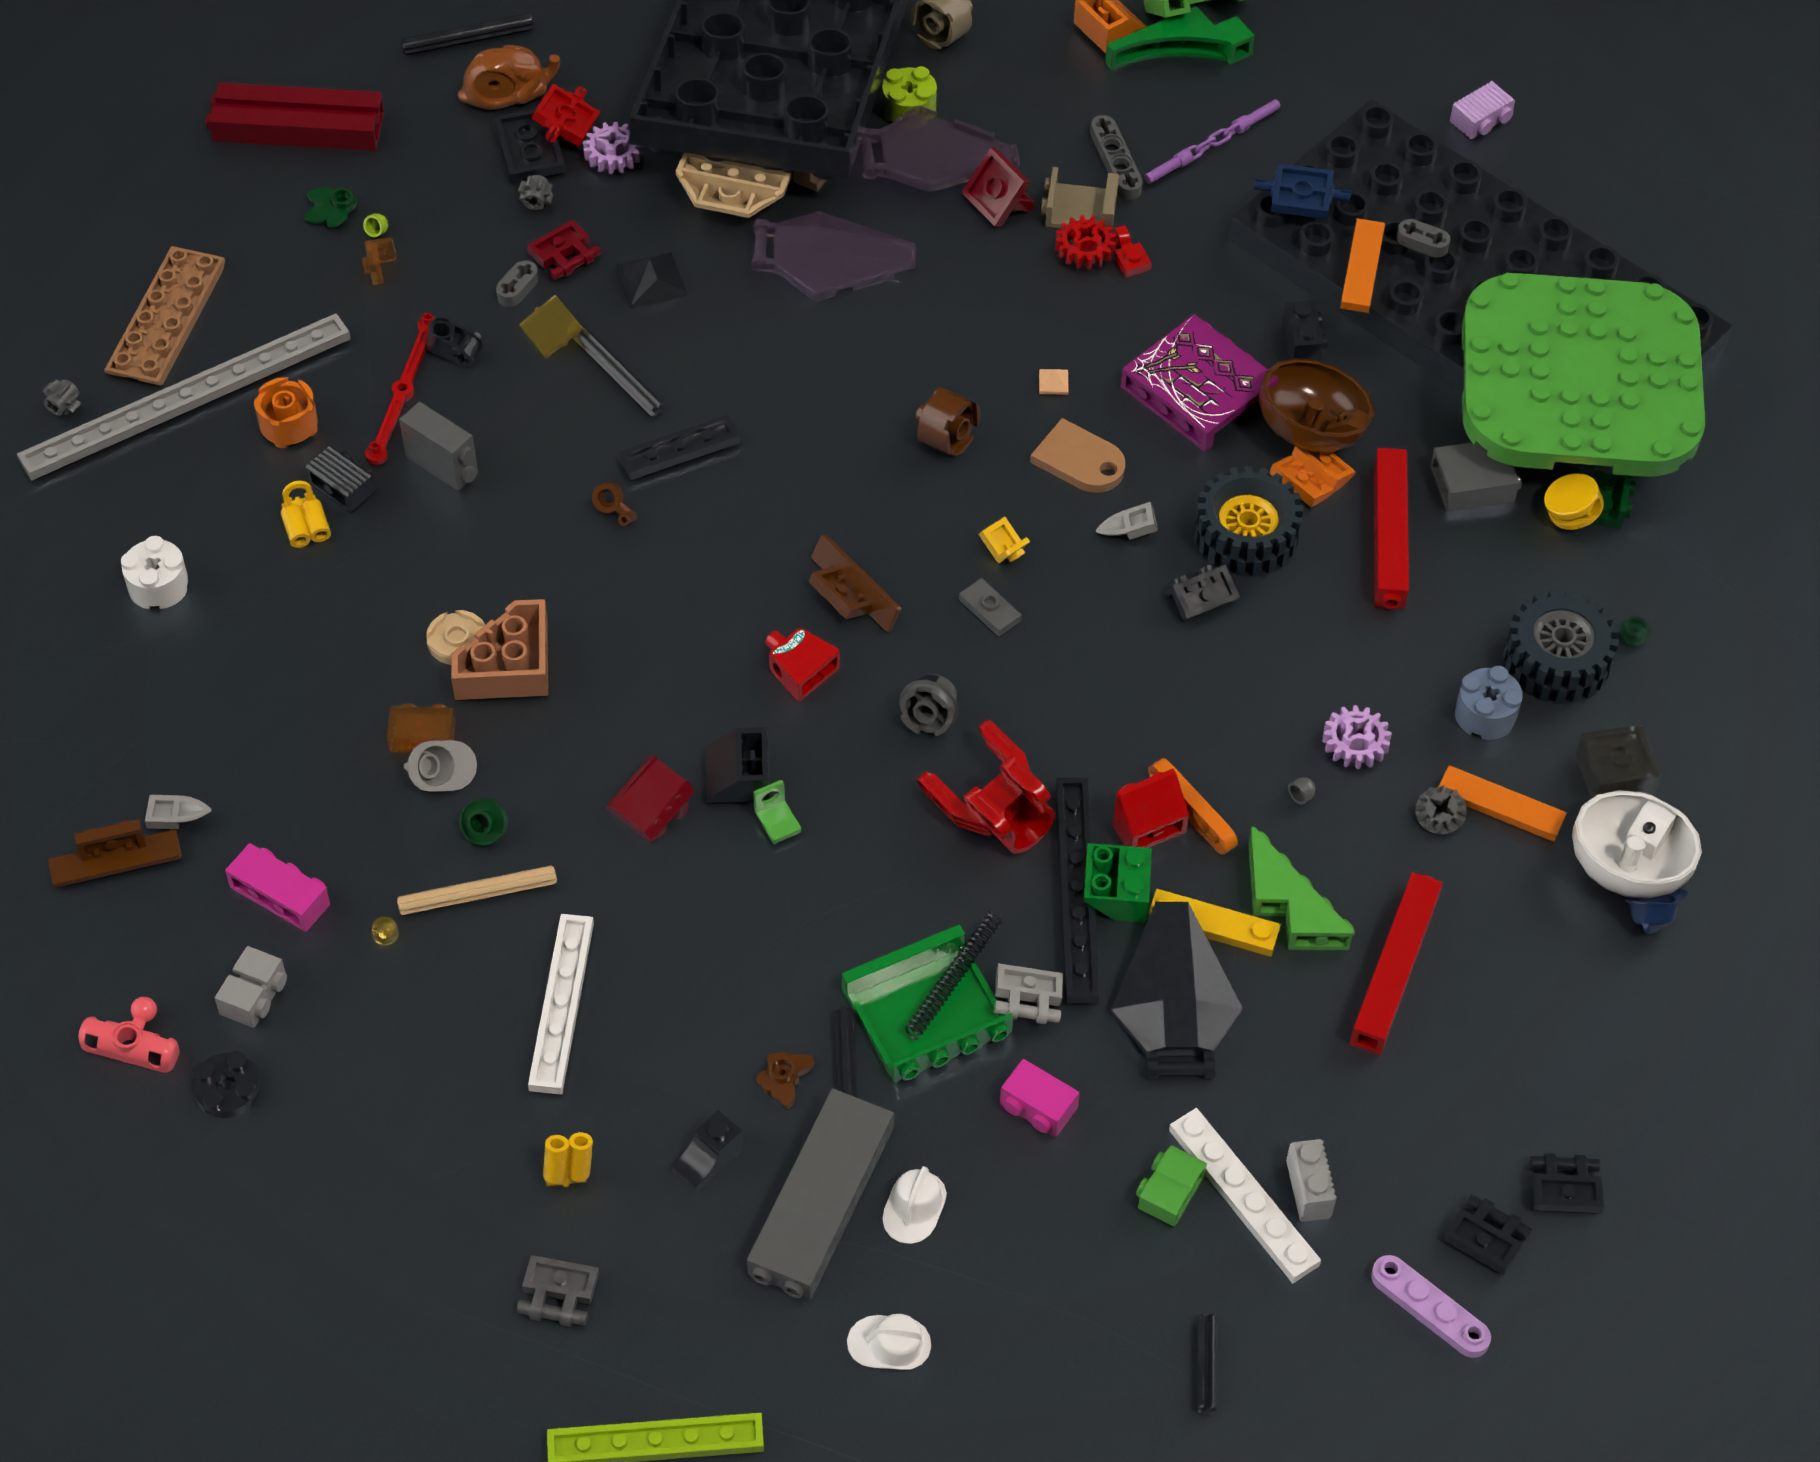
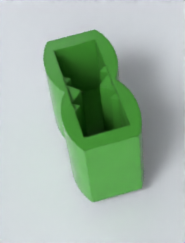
M1170 1145L1165 1153L1160 1151L1151 1168L1155 1172L1150 1179L1144 1177L1137 1189L1136 1196L1140 1197L1138 1209L1175 1227L1205 1176L1207 1163Z

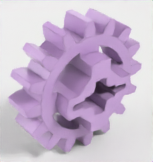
M605 122L602 129L593 127V134L587 133L586 140L583 141L585 160H589L590 167L598 165V172L608 169L609 174H612L614 169H618L620 173H624V167L633 169V162L640 163V155H643V146L630 144V130H628V124L626 123L622 127H618L617 122H614L612 126H608Z
M1354 705L1350 712L1345 707H1341L1340 715L1333 712L1330 721L1325 722L1322 742L1326 743L1325 751L1326 753L1334 752L1333 761L1343 759L1344 767H1347L1351 762L1355 763L1356 769H1360L1361 763H1365L1370 768L1373 766L1374 759L1381 762L1384 753L1389 751L1392 734L1390 731H1387L1388 722H1379L1380 713L1373 716L1370 715L1369 707H1366L1363 712L1359 711L1357 705Z

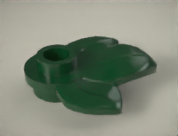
M329 187L311 190L306 195L314 206L305 214L304 219L312 224L326 222L330 228L337 227L343 224L348 219V213L356 208V196L347 188L333 190Z

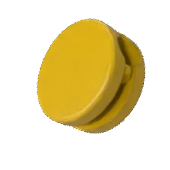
M1581 473L1568 474L1558 478L1548 487L1544 496V503L1552 522L1559 528L1566 530L1580 529L1590 525L1600 516L1604 507V500L1596 481L1592 477Z

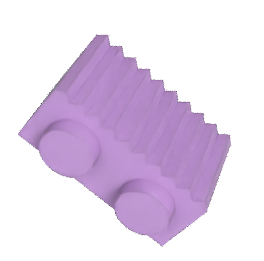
M1491 81L1485 86L1483 85L1482 88L1475 90L1473 93L1471 92L1470 95L1455 102L1452 107L1450 122L1451 124L1454 123V126L1458 127V130H1461L1466 136H1469V139H1473L1480 134L1486 135L1495 125L1500 122L1504 124L1511 119L1515 99Z

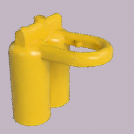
M294 481L285 486L282 492L284 502L281 504V517L291 546L302 548L308 545L311 540L323 542L329 539L331 536L329 524L322 504L313 495L310 484L305 481ZM296 488L306 490L304 498L298 496L292 501V497H289V493Z
M578 1132L571 1135L569 1140L561 1135H552L546 1139L543 1178L547 1186L563 1185V1187H568L569 1184L586 1182V1179L590 1176L593 1139L590 1135Z

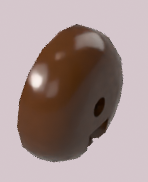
M1295 358L1277 362L1266 371L1259 393L1258 401L1264 419L1271 429L1290 444L1311 452L1332 453L1352 447L1363 436L1375 415L1370 395L1355 378L1338 367L1318 360ZM1274 376L1279 377L1278 384L1268 388L1269 381Z

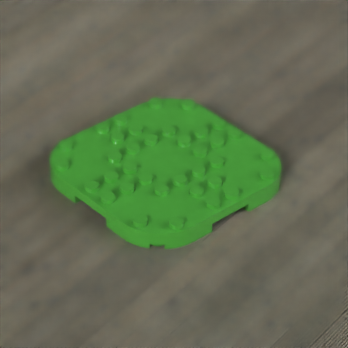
M1505 273L1493 277L1480 284L1471 293L1466 304L1462 322V350H1464L1462 417L1464 429L1474 445L1479 443L1488 450L1487 456L1498 462L1516 467L1553 470L1555 462L1612 466L1613 474L1644 477L1673 473L1679 469L1681 464L1693 459L1699 448L1705 428L1700 328L1695 313L1678 295L1659 284L1522 273Z

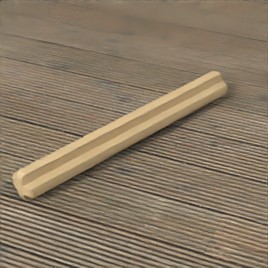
M546 866L399 896L397 904L400 914L406 915L557 883V877L554 867Z

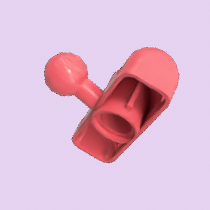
M139 997L131 1004L132 1022L117 1023L109 1020L103 1022L91 1016L82 1022L79 1029L78 1039L82 1050L163 1073L172 1071L180 1054L179 1045L174 1038H161L157 1033L143 1030L146 1022L152 1020L157 1013V1005L149 997ZM87 1034L98 1037L97 1048H91L86 1045L85 1038ZM127 1040H134V1042L131 1044H122ZM149 1052L161 1054L160 1066L149 1062Z

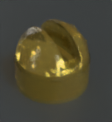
M386 916L377 918L372 925L373 939L380 945L394 943L399 936L396 922Z

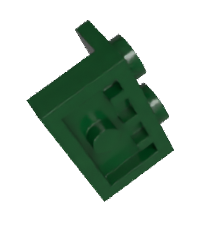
M1594 471L1593 479L1596 481L1603 497L1604 507L1600 516L1591 524L1621 530L1624 518L1629 519L1633 502L1628 501V496L1633 497L1636 479L1631 478L1632 476L1630 475L1620 476Z

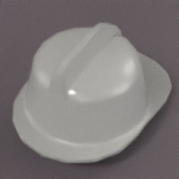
M454 740L427 741L420 743L413 749L407 763H404V769L408 771L411 781L420 790L429 792L455 791L463 789L471 783L476 775L477 761L471 748L463 742Z

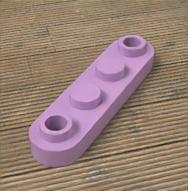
M1386 1255L1376 1260L1372 1269L1371 1279L1380 1291L1462 1355L1477 1358L1486 1353L1491 1342V1333L1484 1323L1400 1258ZM1385 1268H1392L1396 1273L1388 1274ZM1468 1333H1476L1479 1339L1470 1338Z

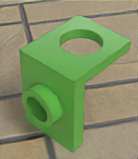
M783 780L754 791V812L773 844L802 832L801 826L785 801ZM777 791L772 798L762 800L766 794Z

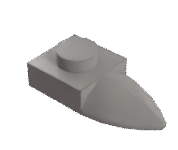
M1151 502L1116 513L1106 519L1096 529V533L1107 536L1128 535L1129 540L1158 531Z
M149 795L145 824L147 828L179 829L180 823L197 820L210 813L211 808L202 801L192 797Z

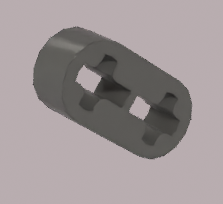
M1406 219L1399 224L1397 241L1404 247L1431 257H1442L1448 253L1451 239L1446 231L1414 219Z
M528 260L517 262L498 282L496 294L497 300L502 306L513 307L518 305L539 281L536 264Z

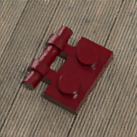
M573 219L527 245L528 254L543 269L553 264L556 266L549 271L554 281L562 276L564 278L573 274L574 269L581 265L587 266L594 262V258L601 255L598 245L595 244L590 248L586 247V245L590 244L589 235ZM572 253L576 254V256L569 260L565 258Z

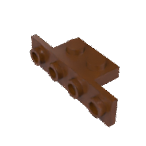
M820 536L811 558L823 570L812 572L808 582L846 619L869 614L887 633L891 632L901 612V607L829 536Z
M137 819L121 821L115 825L90 828L84 832L75 833V841L79 852L48 858L52 883L57 888L182 858L176 829L144 836L140 821Z

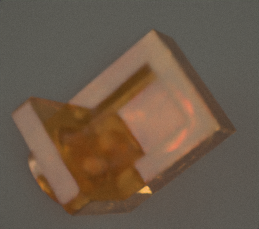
M392 237L365 241L367 257H363L362 262L365 275L371 274L372 285L384 284L380 263L396 260Z

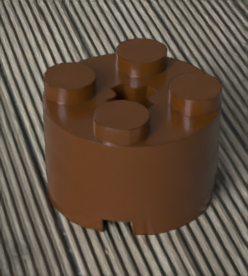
M938 387L926 405H920L916 412L915 418L919 421L918 441L945 454L959 456L968 448L974 438L973 435H970L973 425L979 426L981 415L979 405L952 391Z

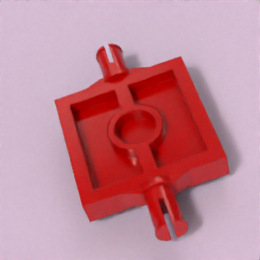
M552 84L531 117L542 127L550 129L545 136L547 141L553 136L550 141L553 143L560 135L566 141L578 147L580 146L601 112L583 100L587 94L585 87L581 93L580 91L583 86H578L575 92L571 93Z

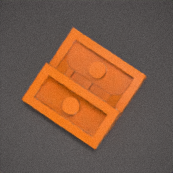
M1295 446L1292 455L1272 464L1269 473L1272 476L1275 473L1283 476L1282 484L1290 482L1294 486L1293 493H1299L1301 500L1312 508L1344 486L1355 475L1356 471L1333 452H1311Z

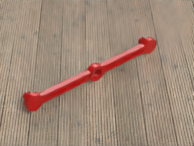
M424 313L418 321V337L400 380H397L392 385L393 398L376 440L372 441L365 450L366 460L369 464L381 465L388 459L386 447L406 400L411 399L414 395L413 381L427 349L426 340L429 324L435 319L430 313ZM401 388H407L405 391L399 390Z

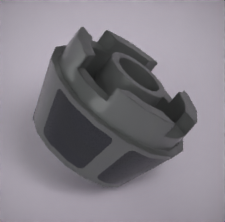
M927 674L906 685L900 694L901 720L909 729L917 734L923 731L935 733V736H938L951 728L957 720L958 694L951 681L943 676Z

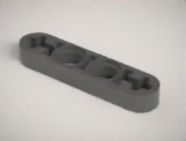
M1107 115L1096 116L1092 119L1090 131L1095 146L1107 172L1119 174L1118 195L1126 200H1134L1142 193V177L1114 119ZM1107 145H1116L1119 149L1111 151L1105 147ZM1116 164H1124L1128 168L1124 170L1116 169L1114 166Z

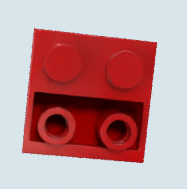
M1173 768L1165 772H1156L1148 779L1136 784L1129 783L1117 791L1113 827L1125 846L1149 848L1187 832L1189 813L1177 774Z

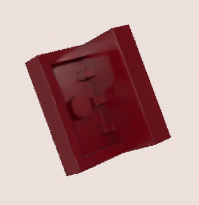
M997 148L989 149L962 191L968 200L996 227H1002L1012 211L1030 212L1035 205V202L1025 193L1031 182Z

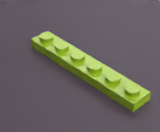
M762 1413L547 1429L548 1462H640L764 1452Z

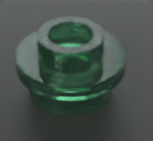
M1638 616L1627 618L1619 627L1620 638L1630 645L1644 644L1650 635L1648 623Z

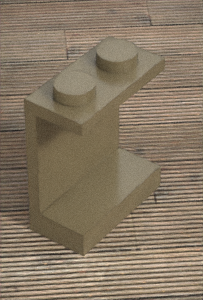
M1053 167L1051 178H1046L1044 194L1048 195V198H1043L1041 215H1046L1045 227L1061 228L1062 223L1069 225V218L1071 217L1079 221L1080 215H1083L1085 220L1095 216V222L1105 220V227H1113L1119 174L1108 173L1106 188L1057 183L1058 167Z

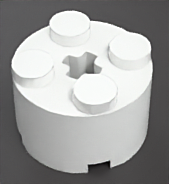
M151 536L146 541L133 546L122 556V572L130 598L138 606L150 609L149 606H159L160 609H165L177 604L186 595L189 582L182 553L174 544L163 540L159 536Z

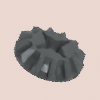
M1445 785L1436 788L1430 787L1426 792L1420 794L1416 804V817L1419 823L1427 831L1434 834L1443 835L1456 831L1464 823L1467 814L1465 799L1458 794L1457 789L1452 790ZM1448 801L1447 811L1449 813L1442 812L1434 818L1436 812L1434 805L1440 806Z

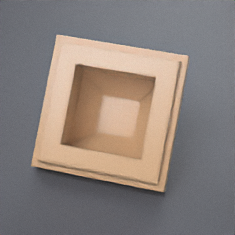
M1039 369V394L1068 395V370Z

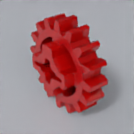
M1080 215L1079 221L1071 217L1069 218V225L1062 223L1061 230L1056 231L1055 250H1059V258L1066 257V264L1069 265L1072 262H1076V268L1086 264L1087 268L1091 269L1094 263L1101 267L1103 260L1109 262L1111 254L1115 253L1116 234H1112V226L1105 227V220L1095 222V216L1085 220V217Z

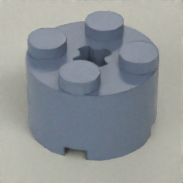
M1502 666L1472 671L1464 676L1460 686L1455 709L1457 723L1470 735L1472 732L1482 735L1481 739L1494 740L1506 736L1516 723L1523 698L1522 689L1517 680Z

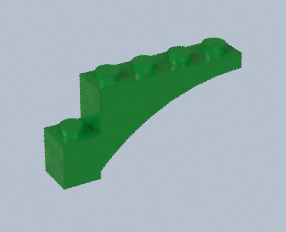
M1195 6L1190 8L1191 12L1160 20L1153 25L1108 43L1105 64L1110 70L1142 60L1185 56L1227 61L1231 65L1252 56L1255 35L1237 16L1214 25Z

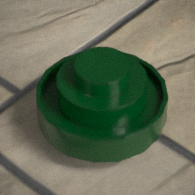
M481 798L473 800L461 812V831L466 839L473 844L481 846L493 844L501 839L507 831L508 818L506 811L494 799Z

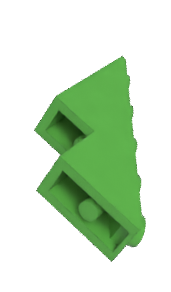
M1251 827L1248 848L1253 916H1285L1288 950H1349L1352 936L1355 935L1352 924L1348 920L1342 919L1335 912L1331 902L1327 898L1321 897L1313 889L1309 879L1304 875H1300L1292 867L1288 857L1283 853H1279L1271 845L1268 836L1264 832Z

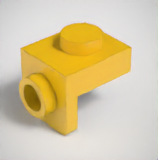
M1003 517L978 534L998 564L1007 558L1010 563L1025 554L1023 548L1030 543L1027 537L1023 540L1019 538L1006 517Z

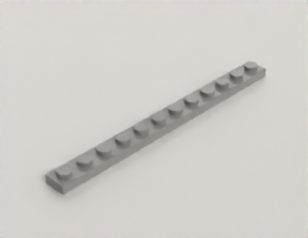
M337 313L19 452L17 453L18 459L32 481L351 339L349 330Z

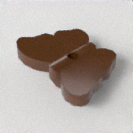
M773 1052L767 1057L768 1065L766 1070L761 1071L757 1075V1083L766 1094H771L773 1100L779 1102L785 1110H789L795 1102L796 1093L794 1085L799 1083V1076L812 1070L815 1065L814 1057L812 1055L795 1053L789 1055L786 1052Z

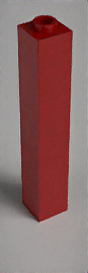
M1377 448L1374 462L1375 607L1387 609H1405L1409 593L1407 450Z
M1411 873L1354 1025L1349 1045L1378 1055L1382 1054L1437 905L1443 882L1435 880L1429 875Z

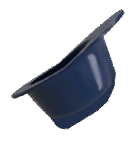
M1679 888L1675 892L1650 899L1629 898L1625 899V902L1630 904L1633 922L1642 925L1644 932L1650 934L1658 932L1662 926H1669L1674 923L1679 903L1687 898L1688 892Z

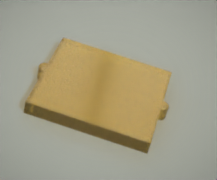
M556 295L540 308L536 307L535 312L519 324L546 358L550 357L562 346H567L568 341L583 329Z

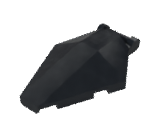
M1155 902L1111 1009V1015L1125 1032L1129 1034L1132 1040H1135L1146 1055L1148 1079H1156L1159 1075H1204V1078H1215L1214 1052L1242 1013L1243 1008L1189 902ZM1158 1056H1203V1061L1158 1062Z

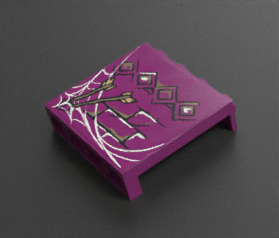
M1194 314L1123 367L1121 388L1206 452L1213 446L1215 433L1259 400L1262 381L1266 371L1269 369L1257 362L1252 355L1245 353L1233 344L1229 338L1221 335L1208 322L1203 321ZM1274 376L1269 381L1268 388L1278 384L1279 377Z

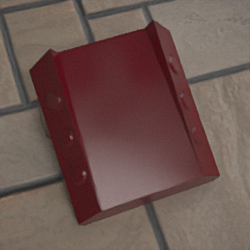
M656 755L647 758L606 807L611 813L651 843L655 838L662 836L666 832L667 824L672 818H681L688 812V800L695 791L688 780H684L658 760Z

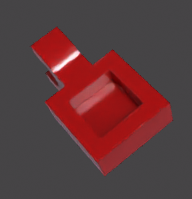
M1126 225L1115 228V234L1118 238H1116L1117 250H1115L1114 259L1124 277L1127 278L1150 271L1152 262L1141 243L1132 245L1130 233Z

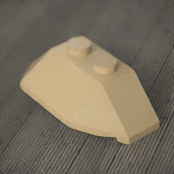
M683 153L676 169V176L695 207L750 218L782 198L791 179V173L767 170L762 167L727 160L712 161L705 156Z

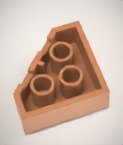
M545 599L513 601L505 608L506 612L497 620H490L477 631L472 641L452 652L451 680L455 700L548 696V619Z

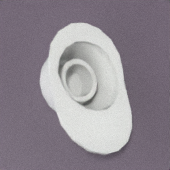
M923 1166L922 1169L909 1170L902 1174L894 1184L884 1208L882 1218L884 1228L891 1238L900 1243L914 1244L930 1236L936 1227L947 1195L945 1185L937 1176L931 1174L927 1167Z
M904 1314L876 1315L865 1317L856 1322L850 1329L847 1346L852 1358L863 1366L911 1370L922 1365L929 1357L931 1339L926 1328L910 1316Z

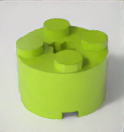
M919 66L916 68L907 67L888 70L882 84V114L885 120L896 123V127L903 130H916L926 126L927 121L931 118L933 119L936 115L937 84L930 75L929 69Z

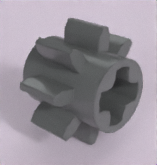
M529 176L527 182L521 181L518 192L521 194L519 200L523 201V204L531 210L543 209L545 203L551 204L554 194L551 191L553 185L549 184L548 180L543 176Z
M56 379L54 382H50L42 391L47 396L44 400L45 407L55 415L60 416L64 413L67 416L69 413H73L81 404L76 399L80 394L78 388L68 380L59 382Z

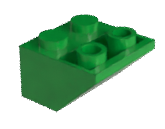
M1087 843L1084 902L1114 921L1146 923L1150 895L1152 848Z

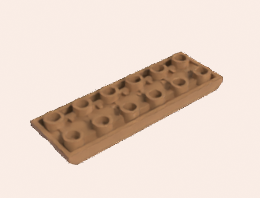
M171 246L104 369L105 373L163 385L223 272L224 257Z

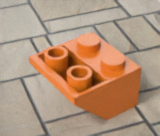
M1075 0L1074 24L1105 53L1108 43L1147 27L1119 0Z

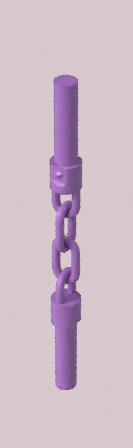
M1274 99L1247 116L1243 115L1232 121V125L1227 129L1222 128L1212 133L1207 140L1199 145H1192L1178 152L1169 161L1144 174V181L1147 184H1151L1173 170L1190 164L1212 146H1220L1227 142L1233 134H1241L1250 129L1251 125L1279 110L1281 107L1279 101ZM1223 133L1225 138L1216 142L1215 136ZM1195 149L1196 154L1194 156L1191 153V150Z

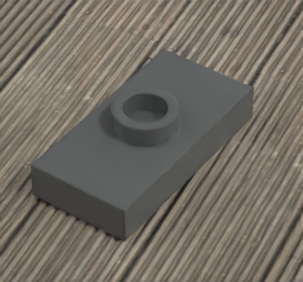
M982 578L959 593V601L998 637L1022 621V614Z

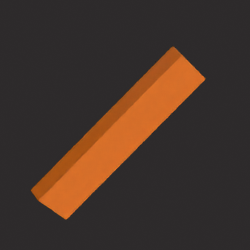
M1357 218L1341 300V309L1369 313L1385 227L1383 222Z
M1450 765L1438 786L1445 785L1449 789H1457L1458 794L1465 799V804L1468 808L1552 842H1555L1567 815L1565 811Z

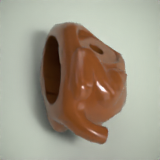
M504 45L502 48H490L481 51L472 60L464 73L463 86L458 92V98L463 103L486 110H497L531 102L545 94L547 85L558 73L560 57L555 54L551 55L548 66L542 68L538 57L529 48Z

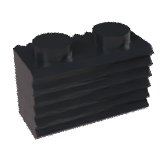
M328 446L327 449H324L323 453H320L319 456H316L314 460H311L306 465L310 485L322 491L323 494H326L331 500L347 509L348 512L353 511L376 491L373 472L365 465L360 467L354 463L352 457L344 450L339 452L332 446Z

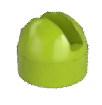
M379 213L367 216L363 222L365 232L371 237L383 235L389 226L386 217Z

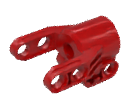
M987 719L978 726V731L985 739L986 746L1003 762L999 766L1002 771L1001 774L982 790L975 786L965 794L963 798L966 804L933 773L925 771L916 779V782L922 791L958 827L988 837L994 834L1013 854H1020L1035 846L1047 834L1055 820V811L1046 803L1051 798V795L1046 787L1030 772L1025 753L991 720Z

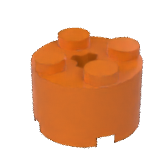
M280 377L270 380L258 390L259 394L254 400V406L260 431L267 440L273 442L278 448H286L291 444L302 442L316 434L318 430V417L313 392L304 381L298 380V382L289 381L288 377Z

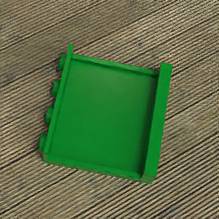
M960 924L842 973V991L893 1083L901 1080H911L926 1069L941 1067L954 1057L961 1054L969 1055L978 1050L980 1046L992 1041H1002L1012 1033V1013L1006 1015L994 1014V1005L997 999L976 963H971L972 967L968 968L969 972L965 973V977H961L962 981L958 982V987H954L955 991L951 992L950 997H947L948 1001H943L944 1006H940L941 1011H937V1016H933L934 1020L930 1021L931 1025L926 1026L927 1030L923 1031L924 1035L915 1034L910 1027H908V1031L914 1037L919 1038V1040L912 1039L906 1033L905 1026L912 1020V1016L916 1015L919 1006L923 1005V1001L930 995V991L933 990L934 986H937L936 984L940 981V977L943 976L950 963L954 962V958L957 957V954L961 952V948L964 947L966 934Z

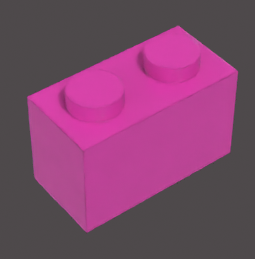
M1022 1059L1001 1087L1000 1104L1003 1105L1008 1113L1014 1116H1021L1031 1122L1032 1126L1042 1133L1048 1132L1057 1137L1078 1109L1080 1092L1027 1060Z

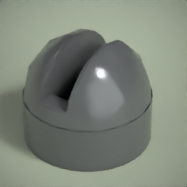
M1306 777L1297 778L1288 785L1289 794L1296 803L1304 805L1314 797L1315 783Z

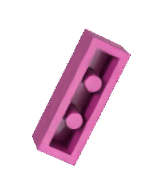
M249 843L225 870L230 888L305 932L310 929L330 906L327 887L321 880L315 877L309 878L302 874L294 864L289 862L285 864L276 859L275 855L266 848L259 849Z

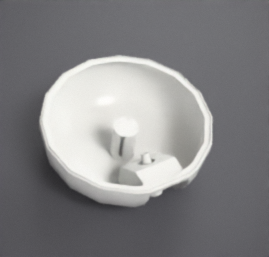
M1618 790L1596 795L1582 805L1573 826L1572 839L1575 856L1588 876L1605 889L1625 897L1650 899L1675 892L1693 876L1702 854L1699 834L1688 818L1680 810L1646 793Z

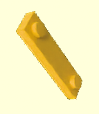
M1156 889L1147 915V921L1155 902H1189L1207 939L1272 957L1281 924Z

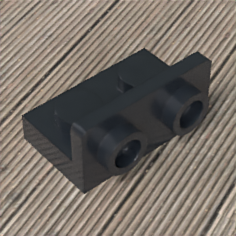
M1211 564L1197 571L1198 576L1189 579L1188 574L1171 581L1172 586L1165 593L1167 597L1173 596L1183 621L1240 598L1226 564L1218 568Z

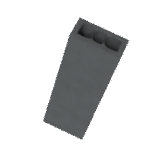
M831 1089L747 1258L748 1275H751L754 1281L762 1285L773 1284L778 1286L786 1294L794 1298H801L802 1296L810 1300L812 1299L894 1129V1112L836 1089Z

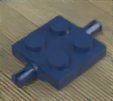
M1278 163L1277 172L1273 180L1255 178L1254 190L1271 192V212L1327 219L1329 206L1333 200L1350 203L1351 190L1334 189V170Z

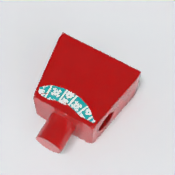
M802 628L796 629L787 638L777 630L771 632L766 638L765 645L771 649L769 653L770 670L798 702L803 700L840 669V650Z

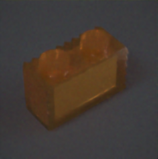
M409 703L402 704L400 707L391 706L387 733L390 752L411 753L415 747L423 742L454 740L456 728L454 708H448L443 704H435L431 707H417Z

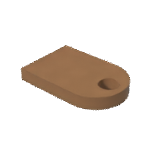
M1063 418L1030 456V463L1081 490L1092 493L1106 492L1120 484L1125 473V458L1118 447ZM1109 469L1114 471L1115 474L1107 476L1102 474L1101 471Z

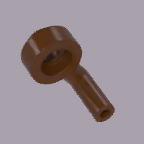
M605 482L594 489L592 502L597 510L603 513L617 512L620 515L618 522L622 526H626L636 520V513L623 503L624 494L617 484ZM607 491L613 493V502H608L605 499Z

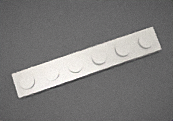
M561 914L528 1082L529 1091L552 1094L563 1093L594 926L593 917Z
M1197 1108L1170 1124V1133L1188 1154L1207 1163L1205 1176L1292 1284L1320 1266L1321 1259Z

